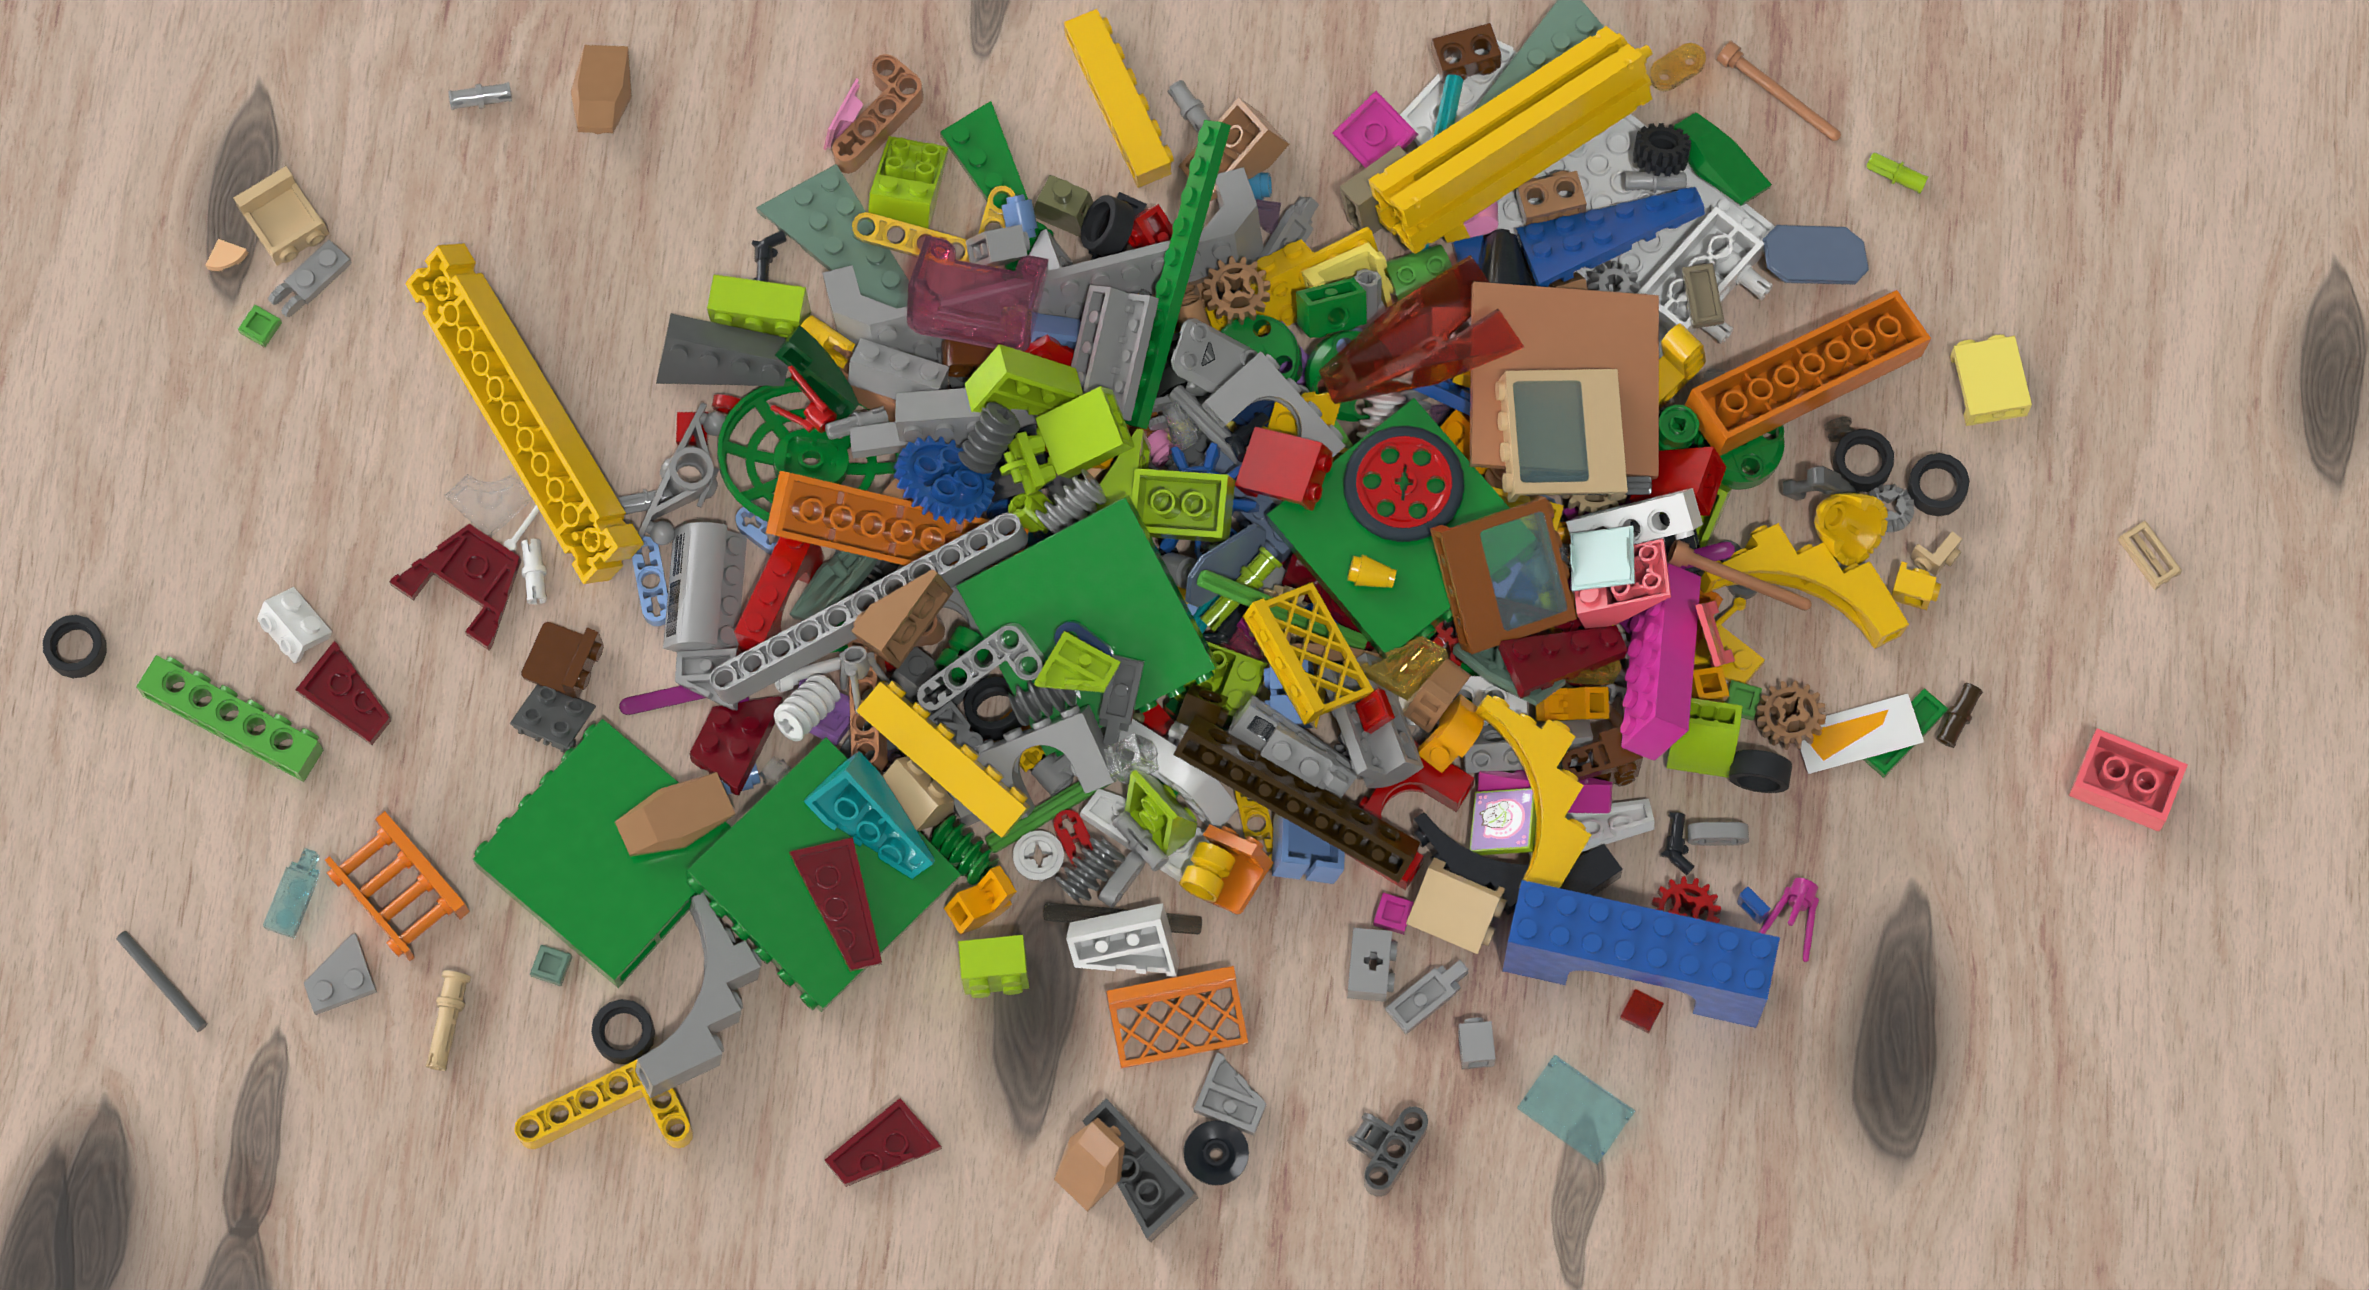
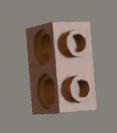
M1491 23L1432 39L1431 53L1442 84L1445 83L1447 75H1458L1464 81L1469 76L1491 74L1501 67L1502 54ZM1478 49H1485L1489 53L1486 55H1479L1475 51ZM1449 57H1455L1460 61L1457 63H1449L1446 61V59Z

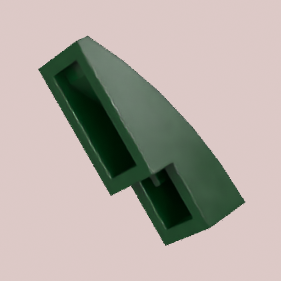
M799 325L785 339L775 356L788 367L794 366L818 397L836 413V418L839 420L847 418L859 405L852 387L829 353L813 336ZM795 380V381H794V384L797 385L800 389H802V390L805 392V390H804V389L800 386V384Z

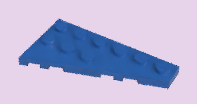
M1696 186L1683 188L1678 191L1653 195L1631 202H1622L1614 206L1592 209L1588 212L1570 216H1562L1558 219L1532 223L1516 228L1517 238L1537 286L1549 287L1550 283L1560 278L1564 282L1573 278V272L1583 267L1592 269L1631 250L1633 243L1642 239L1648 242L1656 238V232L1665 228L1675 229L1704 215V203Z

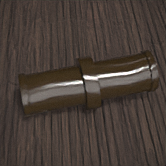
M1964 683L1954 706H1950L1947 711L1949 716L1936 738L1937 741L1951 748L1956 746V742L1965 724H1970L1973 718L1971 713L1983 693L1980 688L1970 683Z

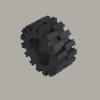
M1654 123L1649 124L1648 128L1643 126L1636 135L1633 161L1637 163L1639 169L1645 167V172L1648 174L1654 171V176H1660V173H1664L1665 177H1669L1671 172L1674 175H1678L1680 170L1684 171L1688 164L1691 148L1689 135L1687 133L1683 134V130L1680 128L1674 130V125L1669 124L1668 128L1664 127V123H1659L1658 127H1655Z

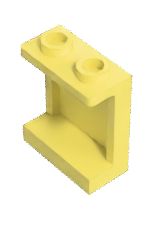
M1365 243L1301 271L1306 289L1354 278L1359 270L1377 271L1382 277L1381 300L1386 307L1393 305L1390 296L1393 293V287L1384 272V269L1387 268V262L1382 252H1376L1369 243Z
M1995 335L1981 342L1965 340L1953 347L1950 358L1951 362L1956 364L1966 406L1964 419L1966 426L2028 415L2032 403L2015 336Z

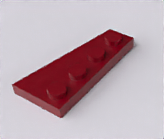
M853 837L790 851L789 854L849 971L882 965Z

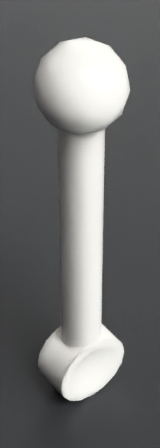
M537 505L512 539L504 542V546L512 552L517 549V541L540 510Z

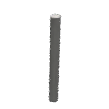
M124 931L119 934L116 940L197 1032L202 1031L207 1026L205 1020L128 932Z

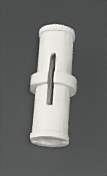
M530 539L531 544H528V540L521 542L524 561L521 573L526 582L527 603L536 605L537 599H539L540 604L547 601L544 576L547 573L546 567L542 564L541 540Z

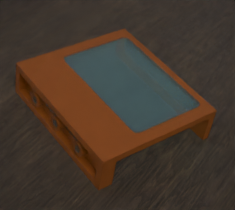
M1530 495V502L1452 528L1444 525L1430 528L1461 650L1475 654L1500 645L1502 640L1522 638L1577 619L1574 610L1576 609L1575 595L1569 590L1567 579L1570 577L1569 569L1565 561L1562 560L1559 550L1562 548V541L1559 533L1554 530L1552 522L1554 509L1546 497Z

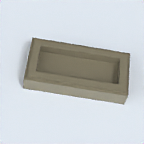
M1713 263L1682 267L1681 272L1692 329L1723 325L1724 316Z

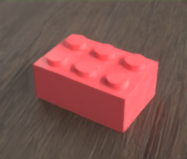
M2097 728L2090 740L2069 796L2160 832L2167 820L2188 764Z

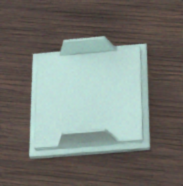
M1633 526L1571 533L1572 591L1635 584Z

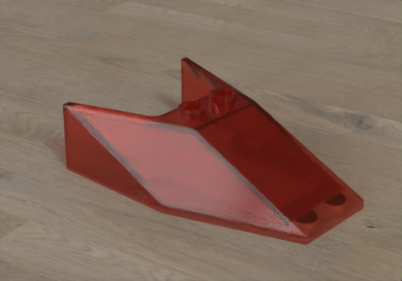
M1471 255L1391 305L1319 370L1334 404L1436 385L1524 348L1523 343L1499 308L1450 339L1451 335L1471 317L1473 282L1490 283Z

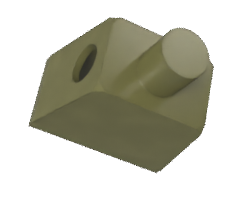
M1050 175L1034 207L1035 218L1081 238L1083 220L1094 202L1090 192L1086 189Z

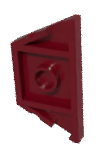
M776 696L739 702L737 710H731L722 705L714 706L689 753L691 762L700 769L708 771L709 774L717 772L720 780L730 787L734 795L739 796L775 725V709L780 704H783V698Z

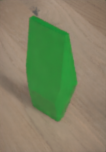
M1697 112L1674 125V130L1680 128L1683 130V134L1687 133L1689 135L1691 148L1688 162L1694 173L1739 205L1746 204L1772 186L1769 180L1733 139Z

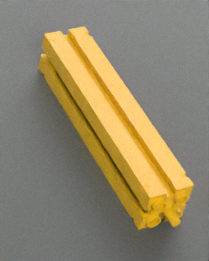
M1607 26L1597 31L1595 36H1589L1394 162L1385 168L1383 173H1377L1368 179L1373 198L1379 203L1376 205V210L1380 223L1393 235L1399 234L1401 242L1414 254L1420 252L1425 248L1426 244H1432L1636 111L1638 106H1643L1651 101L1650 86L1652 83L1647 75L1645 66L1647 58L1653 55L1651 48L1648 45H1644L1640 49L1634 48L1627 43L1622 34H1616Z

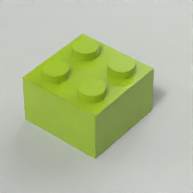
M1023 935L958 941L961 979L965 995L971 994L972 998H984L990 996V992L1003 991L1005 995H1015L1022 993L1023 989H1029Z

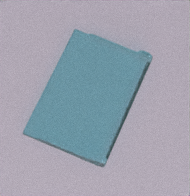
M1557 1055L1553 1056L1517 1107L1522 1113L1596 1165H1598L1635 1113L1633 1108Z

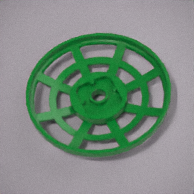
M786 378L784 386L764 385L752 391L741 399L729 412L722 424L718 437L717 460L722 479L733 497L749 512L768 522L770 513L751 501L764 497L767 501L773 503L774 494L772 493L776 490L780 471L840 485L847 475H865L864 480L857 489L868 491L875 475L895 474L896 469L894 465L900 453H895L896 462L877 463V456L866 457L867 464L849 463L847 449L851 447L850 435L844 436L841 439H829L826 431L819 433L815 428L810 433L806 429H799L790 433L783 424L791 422V420L780 414L775 415L766 402L781 395L802 392L794 384L792 378ZM859 404L860 406H862L863 408L867 409L868 411L870 410V409L866 408L865 406ZM756 408L765 423L755 431L748 446L745 447L730 442L731 434L737 424L749 411ZM806 408L789 411L802 419H806L804 415ZM771 431L780 440L774 454L757 450L761 441ZM727 453L745 459L747 475L754 488L743 492L737 489L729 475ZM807 458H814L819 463L807 465L803 461ZM755 462L772 465L777 478L763 484L756 472Z

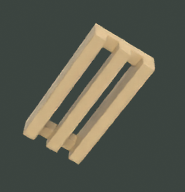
M2146 521L2119 537L2118 541L2154 590L2163 583L2169 582L2171 578L2181 574V568ZM2139 532H2142L2144 534V536L2153 546L2155 551L2164 561L2166 566L2169 568V572H2166L2164 570V568L2156 559L2151 549L2148 548V546L2145 544V542L2138 534ZM2130 538H2132V540H2133V541L2135 542V544L2138 546V548L2140 549V551L2143 553V555H2144V556L2146 557V559L2149 561V563L2151 564V566L2154 568V570H2155V571L2157 572V574L2160 576L2159 578L2156 576V574L2154 573V571L2151 569V567H2150V566L2148 565V563L2145 561V559L2143 558V556L2140 554V552H2139V551L2137 550V548L2134 546V544L2132 543V541L2130 540Z

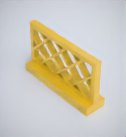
M1313 582L1266 601L1264 598L1257 600L1251 604L1243 615L1304 725L1315 721L1320 715L1362 699L1374 692ZM1308 594L1314 605L1312 611L1297 606L1298 597ZM1278 606L1288 610L1286 622L1275 618L1270 608ZM1294 613L1310 619L1307 630L1291 624ZM1314 621L1326 626L1329 631L1328 638L1312 633ZM1288 632L1304 638L1301 649L1289 644L1287 640ZM1309 640L1325 646L1322 657L1306 651ZM1330 649L1342 654L1344 658L1343 666L1327 660ZM1304 659L1320 665L1317 676L1305 672L1302 667ZM1324 668L1340 673L1337 685L1321 679ZM1345 676L1355 679L1361 690L1354 692L1342 687ZM1319 686L1335 692L1333 701L1323 704L1317 693Z

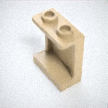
M287 166L234 197L240 212L277 266L294 260L299 252L309 246L313 247L320 244L325 236L329 235L324 221L317 215L296 184Z
M1434 858L1428 867L1406 924L1478 954L1483 944L1489 946L1496 929L1491 927L1494 916L1500 919L1507 903V900L1502 899L1505 888L1499 886L1498 890L1494 891L1445 870L1446 862Z

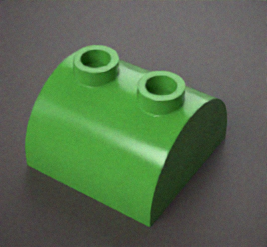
M1441 244L1423 249L1416 254L1411 253L1387 261V268L1384 269V272L1392 284L1393 293H1391L1401 322L1431 313L1432 308H1446L1460 303L1456 276L1450 259Z

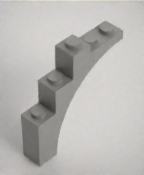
M704 893L692 897L690 913L698 928L704 953L702 989L692 1011L680 1027L660 1046L637 1059L635 1072L650 1098L720 1066L724 1048L721 1040L715 1033L739 1023L743 1004L739 995L734 990L758 980L760 966H762L761 959L754 952L755 949H750L746 941L735 945L732 932L728 927L724 928L719 920L720 917L709 906L712 901L709 902Z

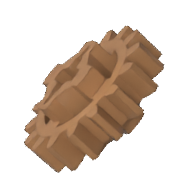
M1230 256L1229 264L1225 265L1219 260L1217 262L1218 271L1212 268L1208 270L1210 279H1204L1203 287L1208 290L1203 292V300H1210L1207 303L1208 311L1217 309L1216 319L1219 320L1225 315L1227 316L1228 324H1231L1234 318H1238L1239 323L1243 325L1246 316H1249L1253 321L1256 320V310L1264 313L1266 305L1263 302L1270 301V293L1266 291L1270 290L1271 283L1270 281H1263L1266 278V271L1257 272L1258 263L1256 261L1249 266L1246 265V257H1242L1240 263H1235L1234 257ZM1252 281H1254L1257 286V295L1255 294V291L1250 288ZM1216 286L1223 293L1221 301L1216 294Z
M1794 680L1792 687H1787L1785 681H1781V689L1777 690L1773 686L1769 687L1770 697L1761 695L1760 703L1762 705L1757 706L1756 715L1761 717L1757 718V726L1765 727L1762 731L1764 738L1773 736L1772 745L1775 746L1779 741L1784 742L1785 750H1788L1790 743H1795L1797 749H1801L1803 740L1811 745L1814 739L1813 734L1821 735L1822 727L1820 725L1826 722V715L1822 714L1825 712V703H1818L1820 700L1818 692L1812 695L1809 694L1810 685L1807 684L1803 689H1800L1796 680ZM1806 704L1810 707L1813 718L1810 717V713L1805 711ZM1797 709V715L1793 714L1790 718H1787L1785 722L1786 715L1790 716L1792 712H1795V710ZM1770 713H1772V717L1777 719L1776 726L1771 721Z

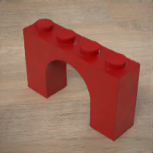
M779 537L734 631L742 653L782 632L781 621L783 612L794 585L798 580L809 584L824 561L825 557L821 546Z
M1415 742L1416 748L1418 750L1420 744ZM1421 758L1424 766L1423 769L1397 784L1376 788L1370 798L1365 796L1358 807L1382 820V811L1393 797L1404 792L1415 791L1432 797L1457 813L1473 788L1474 777L1453 764H1450L1441 773ZM1416 852L1412 863L1399 883L1361 861L1355 860L1406 891L1423 865L1424 856Z

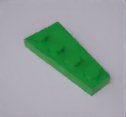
M992 101L940 131L942 140L986 201L990 192L998 186H1007L1012 189L1015 196L1024 194L1025 200H1028ZM1004 193L997 194L993 199L994 205L1002 209L1001 206L1007 204L1006 198H1009V196Z

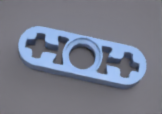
M644 536L642 539L644 545L642 547L648 546L651 551L649 552L651 565L645 566L642 554H639L642 552V547L632 557L641 609L648 624L662 626L665 625L668 599L666 578L658 544L653 542L651 537ZM649 574H655L660 578L659 585L653 589H648L642 585L644 577ZM657 596L659 606L663 609L660 611L661 616L655 617L653 612H650L653 610L651 597Z

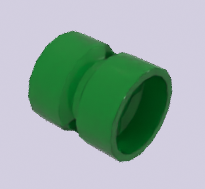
M1673 405L1667 407L1662 412L1659 418V451L1690 448L1699 430V420L1692 409L1684 405Z
M957 626L948 641L950 648L942 650L934 663L935 667L939 671L943 670L982 642L984 638L971 629ZM980 649L977 653L978 661L984 663L990 651ZM959 667L953 668L951 672L952 679L959 684H964L967 680L966 671Z

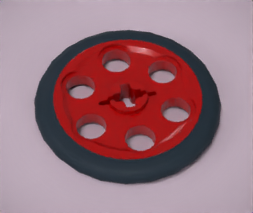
M1412 426L1391 427L1378 431L1365 439L1353 452L1344 476L1345 498L1356 520L1369 532L1383 539L1397 542L1418 541L1432 536L1430 528L1439 525L1446 526L1459 509L1465 489L1464 472L1459 458L1451 446L1438 435ZM1386 449H1394L1399 453V459L1393 464H1387L1381 459V454ZM1418 451H1426L1430 454L1431 461L1425 466L1416 465L1413 461L1414 454ZM1404 467H1407L1406 477L1408 478V483L1413 485L1407 486L1405 498L1402 501V490H1400V485L1395 484V482H1401ZM1369 474H1376L1382 482L1378 488L1371 490L1364 486V478ZM1433 478H1438L1445 483V489L1441 493L1434 494L1427 489V483ZM1382 502H1391L1396 510L1392 516L1383 517L1377 512L1378 505ZM1414 504H1422L1427 508V514L1422 519H1414L1409 514L1410 507Z

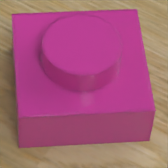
M1383 893L1373 926L1404 935L1407 927L1406 922L1414 902Z

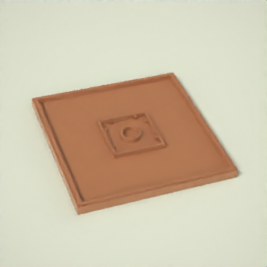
M1473 282L1471 302L1470 467L1506 469V463L1502 462L1500 458V445L1504 442L1503 431H1499L1497 422L1498 413L1501 412V400H1496L1495 396L1496 382L1499 381L1505 371L1618 369L1626 476H1650L1651 479H1657L1659 476V295ZM1577 381L1515 382L1513 384L1520 470L1588 475L1580 383Z

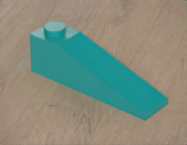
M860 751L838 766L804 800L805 804L825 825L833 830L839 828L853 837L854 843L861 847L864 844L878 853L879 859L911 879L935 862L934 857L883 776Z

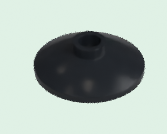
M1215 1120L1202 1123L1189 1134L1184 1145V1161L1187 1169L1193 1177L1208 1185L1219 1186L1234 1181L1243 1173L1249 1159V1147L1245 1136L1237 1127L1225 1121ZM1215 1150H1219L1223 1154V1157L1218 1161H1214L1210 1157V1154Z

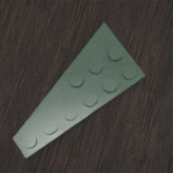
M1557 0L1473 111L1589 36H1595L1597 31L1604 26L1582 0Z
M837 164L756 207L757 213L763 218L770 220L777 226L779 231L782 230L786 236L788 235L801 246V249L827 270L831 271L853 265L862 296L897 309L922 303L890 250L863 243L854 236L852 230L853 220L857 215L866 211ZM862 220L858 224L857 230L860 234L868 236L874 232L875 225L868 220Z

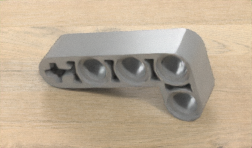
M1008 623L922 684L917 692L918 702L925 709L936 710L1005 660L1021 679L1033 680L1037 678L1045 665V657L1020 624ZM1006 630H1012L1018 634L1019 643L1017 646L1010 647L1005 644L1003 634ZM980 649H987L992 653V664L983 665L978 661L977 653ZM1031 656L1036 659L1038 663L1036 672L1029 673L1023 669L1022 660L1024 657ZM959 667L966 671L967 680L964 684H958L952 679L951 672L953 668ZM945 683L948 688L937 696L939 702L935 698L931 700L927 698V694L930 692L929 688L935 690Z

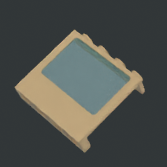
M1618 369L1519 370L1504 372L1499 381L1496 382L1495 396L1496 400H1501V412L1498 413L1497 422L1498 429L1503 431L1504 442L1500 445V458L1502 462L1506 463V473L1503 474L1502 487L1504 492H1508V502H1515L1520 495L1607 494L1608 500H1621L1628 492Z

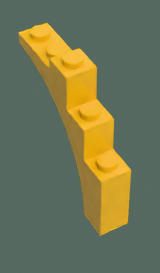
M1779 523L1769 528L1767 525L1758 527L1751 532V538L1745 548L1736 551L1729 560L1723 563L1720 560L1715 561L1770 584L1799 589L1822 599L1853 622L1862 631L1874 649L1901 637L1909 625L1870 561L1860 566L1858 563H1854L1842 571L1824 542L1814 547L1812 544H1808L1796 552ZM1704 571L1701 577L1700 588L1705 594L1725 586L1738 584Z
M1487 695L1481 701L1475 713L1492 725L1512 747L1524 767L1533 792L1536 811L1535 844L1530 865L1523 880L1560 888L1591 837V834L1585 831L1586 827L1581 822L1572 818L1569 820L1565 818L1584 785L1578 782V777L1572 772L1565 769L1561 771L1557 769L1576 736L1570 733V728L1557 720L1551 721L1548 719L1539 728L1536 726V721L1530 716L1523 713L1519 715L1509 709V704L1505 700L1497 696L1490 697Z

